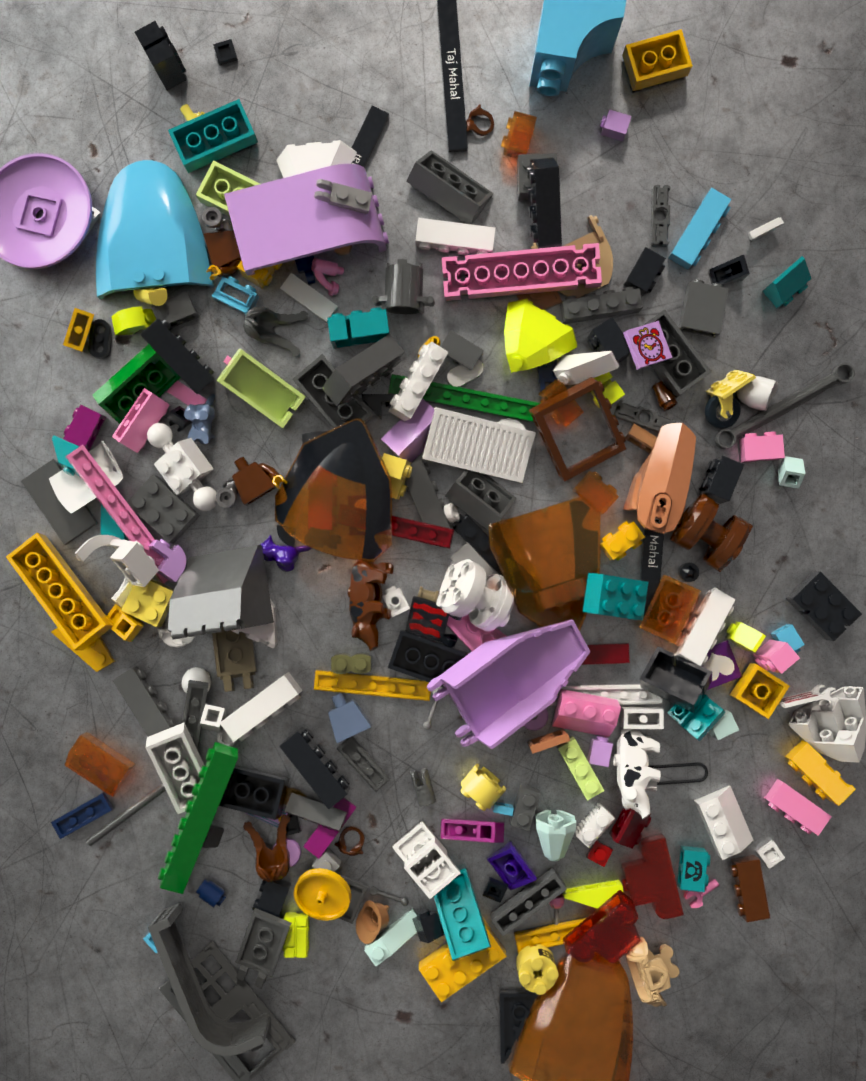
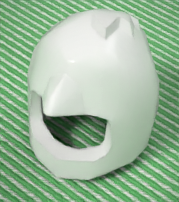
M755 376L754 380L737 390L736 394L738 399L747 406L766 411L771 399L776 395L778 382Z

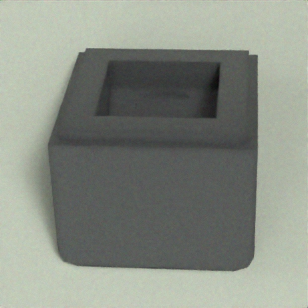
M211 824L202 847H218L224 829Z

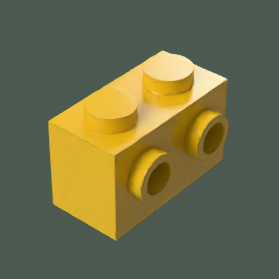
M625 521L617 527L619 530L616 533L612 534L610 532L602 538L603 542L599 546L609 560L616 559L619 561L627 555L625 551L632 547L634 550L642 544L641 540L645 536L634 521L630 523Z

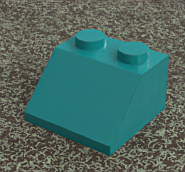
M801 256L762 291L776 308L782 304L787 306L794 300L792 295L796 292L800 294L808 287L806 283L812 278L805 258Z

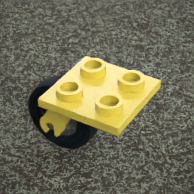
M734 370L729 372L725 379L717 381L710 386L711 388L706 391L707 395H710L711 398L705 406V417L712 426L724 429L731 427L737 422L741 408L733 393L756 378L754 374Z

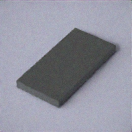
M52 459L21 480V482L63 544L67 545L98 524V522L86 505L70 513L61 504L49 478L62 469L56 460Z

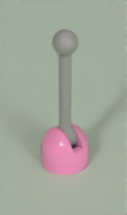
M562 893L549 902L550 906L555 908V925L559 924V909L564 905L565 901Z

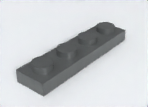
M189 680L182 723L185 722L192 740L198 749L201 732L200 721L205 708L209 683Z

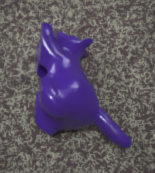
M271 535L260 544L262 545L264 560L276 561L278 568L284 572L294 569L299 553L309 551L314 547L310 544L299 547L279 546L273 542Z

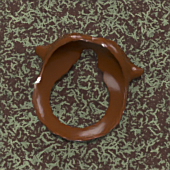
M480 104L470 112L466 120L467 131H473L479 136H486L494 128L492 115L482 109ZM477 115L488 117L490 128L487 131L480 130L474 124V121L471 120V117Z
M346 827L342 830L339 841L334 845L338 847L341 853L356 856L363 854L362 847L365 837L359 828ZM354 830L360 835V841L349 852L346 850L347 846L345 845L344 837L348 831Z

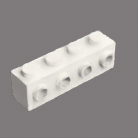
M418 218L415 244L421 250L433 248L443 253L457 251L460 255L492 253L496 228Z
M434 342L422 346L418 353L420 356L417 362L414 361L409 368V376L403 379L399 386L401 390L398 395H394L390 402L391 407L388 412L404 422L413 416L448 354V351Z

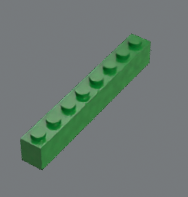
M215 742L213 748L208 749L205 759L208 761L206 766L202 765L200 769V781L194 784L192 795L194 796L192 801L188 800L185 812L187 813L185 818L181 817L178 825L180 831L178 835L175 834L171 843V846H173L172 851H168L166 854V866L160 869L158 880H161L160 889L180 894L184 893L238 760V748Z

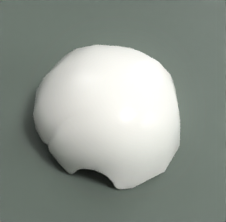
M198 667L187 670L181 682L186 694L189 680L208 682V691L212 684L210 674L203 668Z

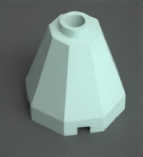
M545 810L535 814V825L544 857L555 862L565 857L576 831L575 815L562 810H556L557 814H551V810Z

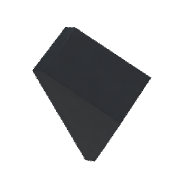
M744 255L709 269L713 284L717 283L723 286L743 281L750 274Z

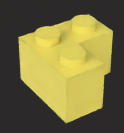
M384 453L381 465L389 479L390 497L399 500L400 496L404 497L407 488L404 484L406 478H410L413 467L410 466L411 462Z

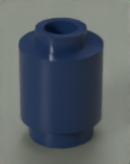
M205 879L196 891L199 894V898L213 908L215 905L220 906L226 898L224 895L225 890L211 880Z

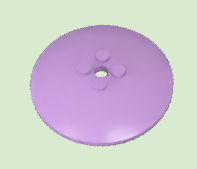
M27 154L6 163L0 168V257L12 265L27 269L50 267L69 257L84 240L92 219V198L88 185L82 175L70 163L50 154ZM39 210H43V216L37 219L36 213Z

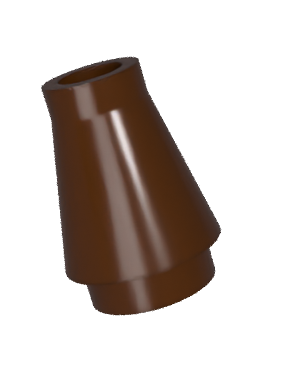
M662 381L652 386L659 407L663 408L664 411L678 404L676 401L677 397Z

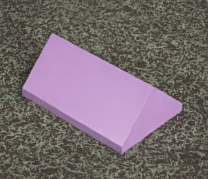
M422 398L411 419L405 422L400 419L381 440L399 458L412 463L424 451L434 408Z

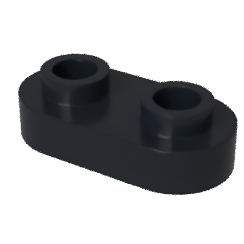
M97 319L90 326L88 350L93 357L103 359L110 352L111 326L105 320ZM104 327V332L99 333V329ZM100 346L103 347L102 352L97 351Z

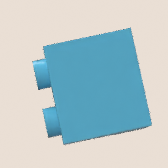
M543 0L529 86L537 87V92L542 95L557 96L560 94V91L567 92L572 76L583 63L595 56L612 53L624 18L626 0Z

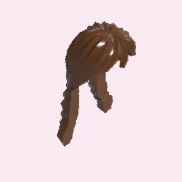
M288 815L281 817L277 829L276 846L273 850L266 847L264 840L251 822H244L243 828L250 834L256 848L255 863L257 874L261 879L268 882L281 880L289 872L290 854L286 847V826L290 822Z

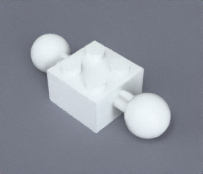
M163 423L153 424L147 432L148 441L152 446L162 448L165 452L154 465L176 496L192 489L194 492L193 503L196 508L201 511L214 509L217 505V492L211 487L203 486L200 482L214 470L192 438L179 441L173 445L171 442L173 433L170 427Z

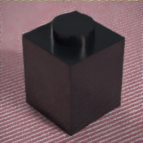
M425 909L418 912V916L412 919L419 939L422 942L430 943L445 935L437 912Z

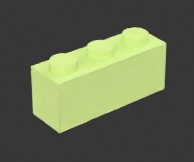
M571 736L569 737V742L557 745L556 747L588 801L604 792V789L576 739Z

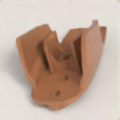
M671 423L660 428L652 452L633 477L623 508L628 511L637 510V520L645 529L662 534L673 531L680 524L691 480L696 436L683 423ZM659 500L664 501L665 505L663 507H660ZM655 518L660 520V524L655 522Z

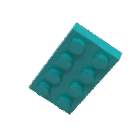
M466 868L460 870L461 873L433 896L453 961L491 948Z

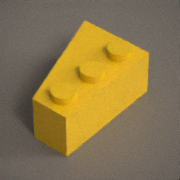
M801 740L785 756L789 760L787 764L795 772L799 770L803 775L801 777L802 780L809 786L813 785L817 789L815 793L822 800L827 799L839 806L856 790L852 785L847 784L840 777L841 774L837 770L834 771L826 763V760L805 741Z

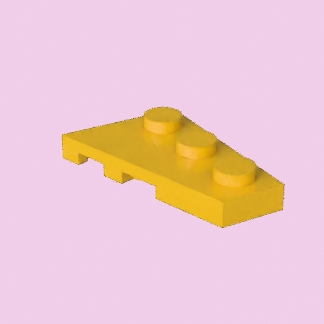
M59 628L51 631L52 634L96 672L115 662L101 637L81 651L73 649Z

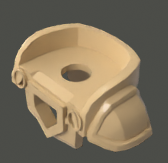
M641 936L639 940L632 944L629 954L625 955L636 991L643 1003L651 1004L654 1007H665L667 1004L660 992L671 987L670 977L676 978L680 973L677 965L671 963L670 960L673 956V950L669 945L663 944L659 948L660 954L654 955L648 949L645 939Z

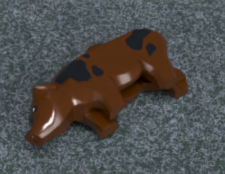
M359 558L351 570V581L348 589V597L350 598L349 612L353 622L351 634L352 638H358L369 647V650L373 651L378 648V629L376 623L381 619L391 618V610L384 608L381 602V583L385 584L387 573L393 574L394 566L391 563L381 562L376 564Z

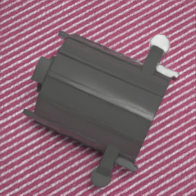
M398 259L397 264L390 265L387 263L385 296H373L372 302L374 305H382V310L386 309V312L405 315L421 312L424 314V306L433 307L435 305L433 297H423V264L420 263L419 266L407 263V259Z

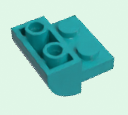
M702 694V700L695 713L676 704L667 712L675 722L699 742L726 713L724 709L712 701L706 694Z

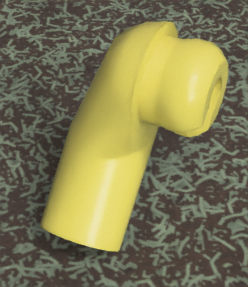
M188 104L180 108L187 121L205 114L202 111L201 114L200 112L193 113Z

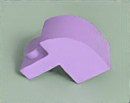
M162 539L160 541L153 540L149 547L164 558L158 566V573L170 582H176L186 567V555L179 545H174L170 549V544Z

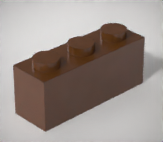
M755 855L731 859L730 871L732 877H735L736 885H733L735 896L739 898V904H737L739 916H742L746 922L769 919L770 913L760 859Z

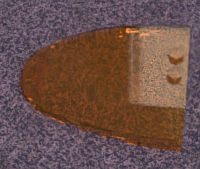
M596 947L578 948L575 952L567 957H563L556 965L559 973L557 981L545 994L538 995L518 1037L509 1065V1071L522 1081H629L633 1049V1015L627 974L620 961L610 952Z

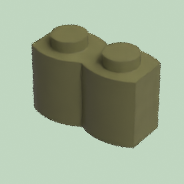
M339 653L331 657V672L336 674H346L350 671L364 674L372 670V655L368 653H357L353 656L347 653Z

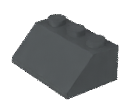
M467 469L445 495L452 503L489 531L492 526L498 524L517 499L487 474Z

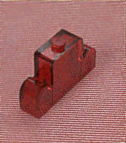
M662 833L642 838L638 844V849L644 858L621 864L624 879L621 880L624 892H628L633 906L652 902L653 910L662 919L683 916L684 913L666 838Z
M621 890L617 891L563 938L566 952L577 961L584 963L592 960L595 952L610 963H615L640 942L637 928L634 925L638 920V913L633 900Z

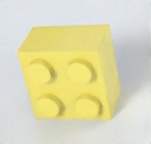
M151 579L145 587L133 585L121 611L155 627H161L168 615L170 598L174 589L154 579Z

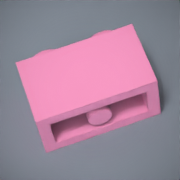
M766 432L764 436H757V433H749L739 439L741 463L785 458L783 434L776 435V432Z

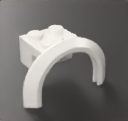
M112 535L94 536L75 552L78 561H84L95 549L101 546L109 545L116 549L110 558L125 575L122 586L111 600L122 608L132 586L145 587L159 569L155 565L154 559L146 554L143 545L139 542L121 540Z

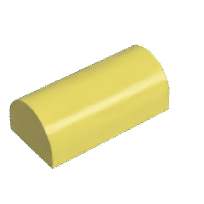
M156 287L133 290L135 298L140 302L161 306L167 300V290L165 288Z

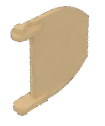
M590 215L587 217L593 232L564 246L575 245L576 250H582L583 244L599 243L600 261L599 264H596V267H601V287L585 288L584 284H578L577 289L558 291L567 297L576 296L581 298L585 294L608 285L611 279L613 255L601 227L597 225L599 223L597 216L593 217ZM533 243L531 249H538L536 243ZM577 264L576 269L578 268L579 271H582L584 266L581 267L582 264Z

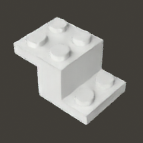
M423 821L392 846L405 862L404 869L429 899L461 873L448 857L446 848Z

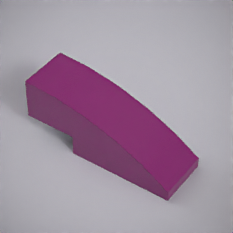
M345 797L333 806L347 812L343 826L356 809V806ZM318 825L303 847L319 859L339 832Z

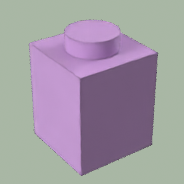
M609 109L607 116L603 115L600 127L603 128L601 135L623 141L631 116Z
M598 735L597 738H591L587 761L590 764L609 767L613 744L608 741L609 738Z

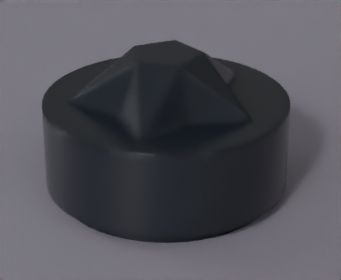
M684 563L679 568V576L685 582H693L699 576V568L694 563Z

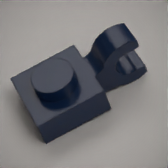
M314 255L295 260L299 274L305 273L308 285L316 283L311 269Z

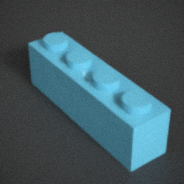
M711 187L668 259L687 270L691 265L696 266L701 258L698 255L701 249L705 250L711 241L708 237L711 233H716L721 225L718 222L721 216L725 218L731 207L728 204L731 199Z

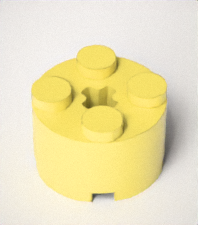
M476 764L461 781L463 788L460 791L467 798L471 797L474 799L476 805L485 811L487 808H492L506 791L504 785L500 787L498 784L500 780L485 767L479 769V764Z

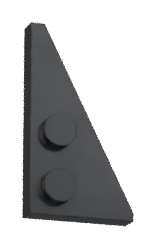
M528 990L499 991L501 1064L505 1063L512 1052V1047L522 1031L524 1022L530 1014V1009L535 999L538 997L536 993Z

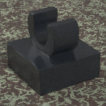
M181 406L171 410L167 416L170 419V426L175 423L179 425L178 432L192 423L190 420L185 419V409Z

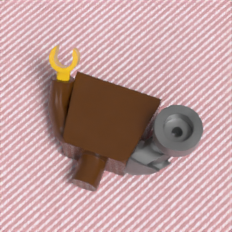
M208 207L202 214L203 221L208 227L215 228L218 232L204 234L212 265L209 266L206 272H213L214 274L209 278L210 280H215L217 276L233 275L238 270L237 266L241 261V256L232 222L223 218L222 213L216 207Z
M241 457L234 462L239 472L229 478L224 483L223 489L217 492L216 502L223 508H230L236 503L237 493H239L243 504L248 506L276 488L280 490L279 484L281 482L287 484V481L275 468L265 463L258 464L257 462L249 465L246 459Z

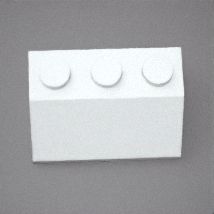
M730 785L694 800L715 852L722 860L741 853L754 841Z

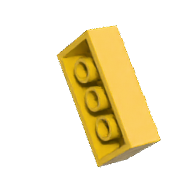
M484 918L483 921L491 948L453 961L446 942L419 961V971L441 1002L507 957L505 948Z

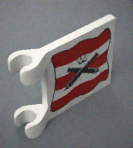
M819 684L809 692L782 698L778 706L788 708L821 699L836 701L838 699L837 696L830 697V692L832 690L835 691L836 688L829 687L820 694V688H825V685Z

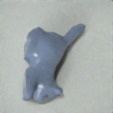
M214 394L207 398L205 404H190L184 412L185 419L192 422L188 439L192 438L194 442L198 440L201 444H209L210 440L215 438L211 433L212 421L215 417V410L213 408Z

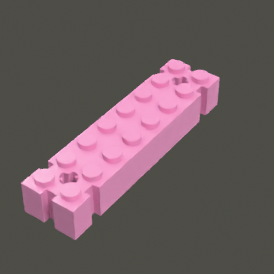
M599 243L583 244L582 250H576L575 245L465 255L464 261H458L457 256L443 257V276L448 278V281H443L445 300H461V295L468 294L469 299L574 290L577 289L578 284H584L585 288L601 287V267H596V264H599L600 261ZM577 264H582L581 267L584 266L582 271H579L578 268L576 269ZM463 274H465V277H468L465 278V281L460 279Z

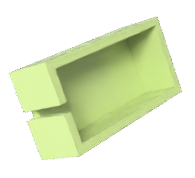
M238 349L216 380L281 428H284L293 415L287 410L291 408L296 411L306 397L242 349Z

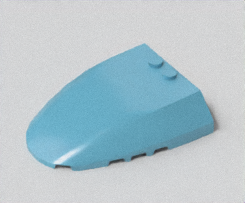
M152 160L137 161L122 169L114 178L110 187L100 223L96 253L97 297L104 299V296L117 291L185 284L214 288V280L209 278L213 273L206 272L209 266H211V261L203 230L186 188L176 172L167 165Z

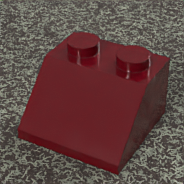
M623 806L609 834L616 843L633 849L641 841V832L644 827H648L651 817L649 815L642 819L638 812L631 808L625 810Z

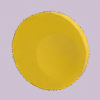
M317 868L304 872L297 880L294 888V899L298 907L308 916L318 920L329 921L340 918L346 913L351 902L352 895L348 883L339 874L327 869Z

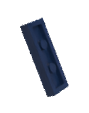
M105 792L53 820L51 824L58 837L62 839L112 811L114 808Z

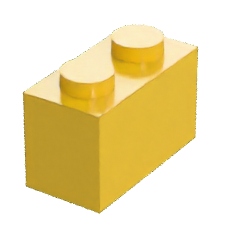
M74 308L63 346L83 351L94 314Z

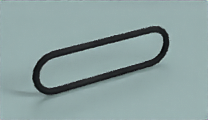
M702 763L648 766L650 768L702 766L705 769V776L702 779L657 782V785L702 782L708 776V769Z

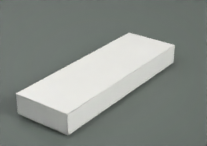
M292 273L280 287L283 292L326 323H328L327 318L331 317L338 309L336 304Z

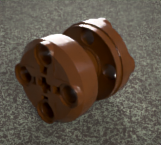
M702 493L685 510L682 520L675 528L670 540L679 547L690 550L700 539L709 545L704 554L703 561L713 569L721 572L740 554L753 525L736 515L730 517L723 526L713 520L718 511L719 504Z

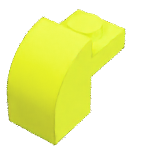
M142 306L123 309L111 316L115 335H133L139 330H146L156 320L152 308L142 309Z

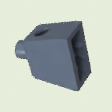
M342 692L331 697L336 708L330 710L328 714L337 743L371 728V722L355 699L346 703Z

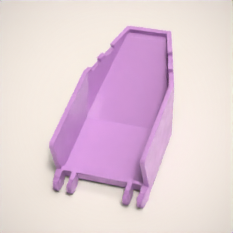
M568 620L484 642L440 676L433 678L427 685L428 691H433L442 684L445 687L435 692L432 697L436 701L442 699L447 694L451 697L467 724L456 730V737H462L470 731L472 733L460 741L462 747L480 741L490 749H493L556 700L557 693L562 687L567 685L569 682L567 681L574 671L578 670L589 655L590 650L574 620Z

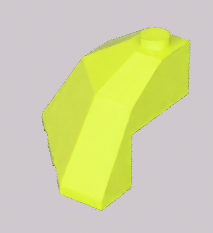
M527 298L508 302L504 336L506 356L511 373L529 370L552 362L577 348L574 330L571 326L561 323L555 316L544 309L541 310Z

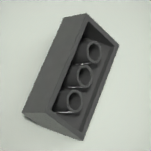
M432 150L415 162L406 181L414 189L427 195L431 201L437 202L444 210L451 212L461 222L471 224L477 219L494 194Z

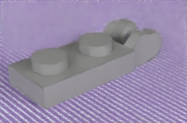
M317 180V187L331 192L329 194L316 191L315 199L328 202L330 205L368 214L372 192L332 183L328 180Z

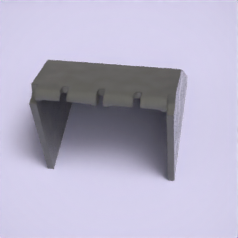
M262 545L189 557L170 598L168 631L171 633L172 639L223 632L222 624H224L225 631L240 629V626L243 629L274 623Z

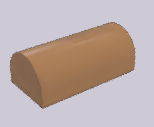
M634 423L626 434L625 439L650 454L657 437Z

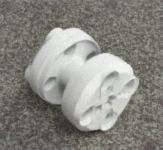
M466 559L448 567L437 598V606L441 607L445 613L459 618L469 614V620L473 625L484 631H492L499 626L504 627L508 623L515 602L514 589L511 591L504 576L491 574L486 578V572L483 567L472 560Z

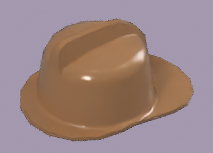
M370 900L366 901L356 919V932L363 943H372L379 932L389 924L388 911L390 907L388 905L374 903Z

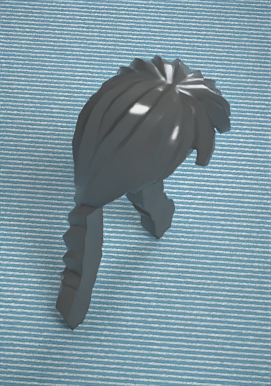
M257 306L245 314L243 327L249 337L260 342L277 344L291 351L292 356L296 357L300 354L299 348L289 340L277 335L273 327L277 324H288L299 320H306L308 313L301 311L297 314H279L268 308Z

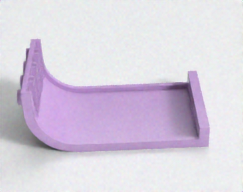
M357 164L332 165L225 193V200L247 276L255 274V270L353 244L373 243L378 245L379 252L386 251V244L389 243L387 233L382 232L381 225H384L382 214H377L376 207H379L376 195L371 197L368 214L330 205L328 202L314 198L316 191L329 194L331 192L316 186L319 179L372 192L371 189L374 188L372 177H367L365 168Z

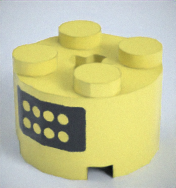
M536 944V946L532 947L530 945L526 946L519 952L516 958V968L521 985L526 990L538 995L545 994L547 990L554 986L559 976L552 952L541 944Z

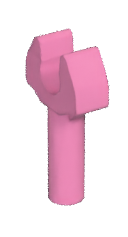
M714 879L708 883V886H705V892L686 890L684 898L687 900L691 896H696L695 901H692L689 905L691 908H700L703 906V896L720 885Z

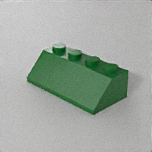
M148 344L92 396L99 406L121 424L144 388L160 397L181 377Z

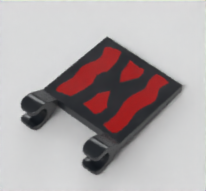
M413 596L405 631L440 641L449 647H454L458 637L454 634H445L448 618L450 616L455 620H461L462 617L459 618L445 613L441 607L437 606V602Z

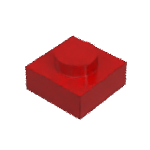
M596 840L586 857L605 867L613 849Z

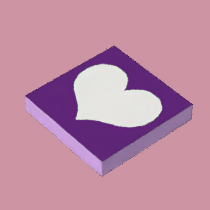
M728 640L719 642L711 650L709 649L707 653L708 660L702 666L712 671V682L707 690L742 677Z

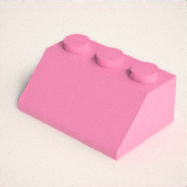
M560 689L552 727L610 737L617 726L621 706L617 699Z

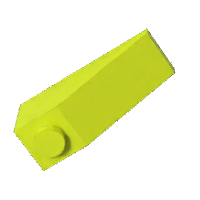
M620 880L571 887L562 893L565 899L603 911H610V913H618L621 909L626 908L623 886Z

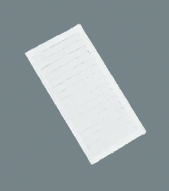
M435 407L422 459L522 483L536 432Z

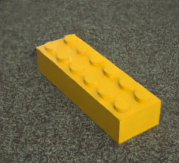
M34 534L6 556L74 650L83 651L113 627V624L46 535Z

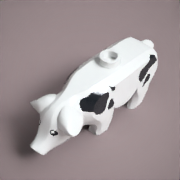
M622 729L621 736L617 741V754L614 755L613 765L617 766V783L622 794V804L625 810L631 808L638 812L642 819H645L650 815L649 798L645 791L651 790L656 792L657 782L661 778L660 770L648 767L649 759L647 753H659L660 743L652 739L651 736H644L636 729Z

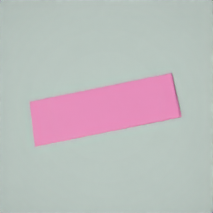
M176 381L167 391L187 405L205 404L207 401L206 398L196 394L192 389L179 381Z

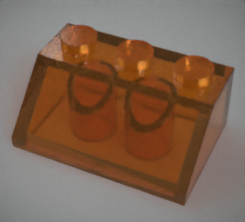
M663 575L639 628L678 646L702 594L701 590Z
M88 732L78 737L69 751L65 762L66 767L112 797L115 796L135 763Z

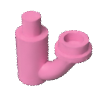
M314 258L311 269L316 279L328 290L330 296L337 295L339 284L335 281L329 283L323 274L336 276V274L343 275L344 268L339 267L338 263Z

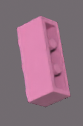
M144 388L112 437L138 453L146 444L149 428L165 416L170 404Z
M769 640L756 653L752 654L756 658L754 662L766 671L769 670L780 674L800 659L787 642Z
M779 779L776 780L764 797L769 801L768 806L777 812L781 809L786 813L784 817L792 823L798 821L802 824L800 828L809 835L813 832L819 836L832 817Z

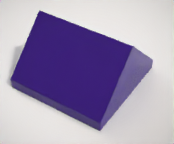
M509 841L487 859L504 883L508 884L510 891L537 879L534 870L512 841Z

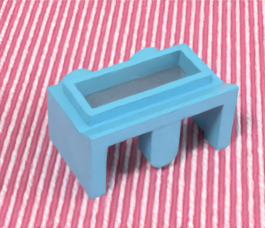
M231 276L228 278L222 277L215 292L212 294V298L216 302L221 301L229 308L237 309L244 314L255 307L259 299L258 294L255 293V288L247 284L243 287L238 284L239 281Z

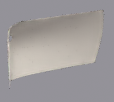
M101 441L89 453L113 485L116 486L122 481L123 474L111 451ZM61 470L49 478L57 498L70 513L75 512L96 498L83 479L76 474L70 476Z

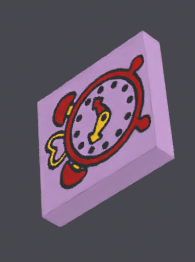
M659 321L623 332L637 370L672 358Z

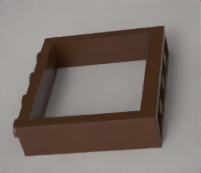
M592 377L529 409L554 467L564 482L626 450L624 444L626 439L617 428L619 425L617 418L611 414L610 409L612 406L610 401L603 395L604 387L600 381ZM593 390L615 443L567 468L544 415Z

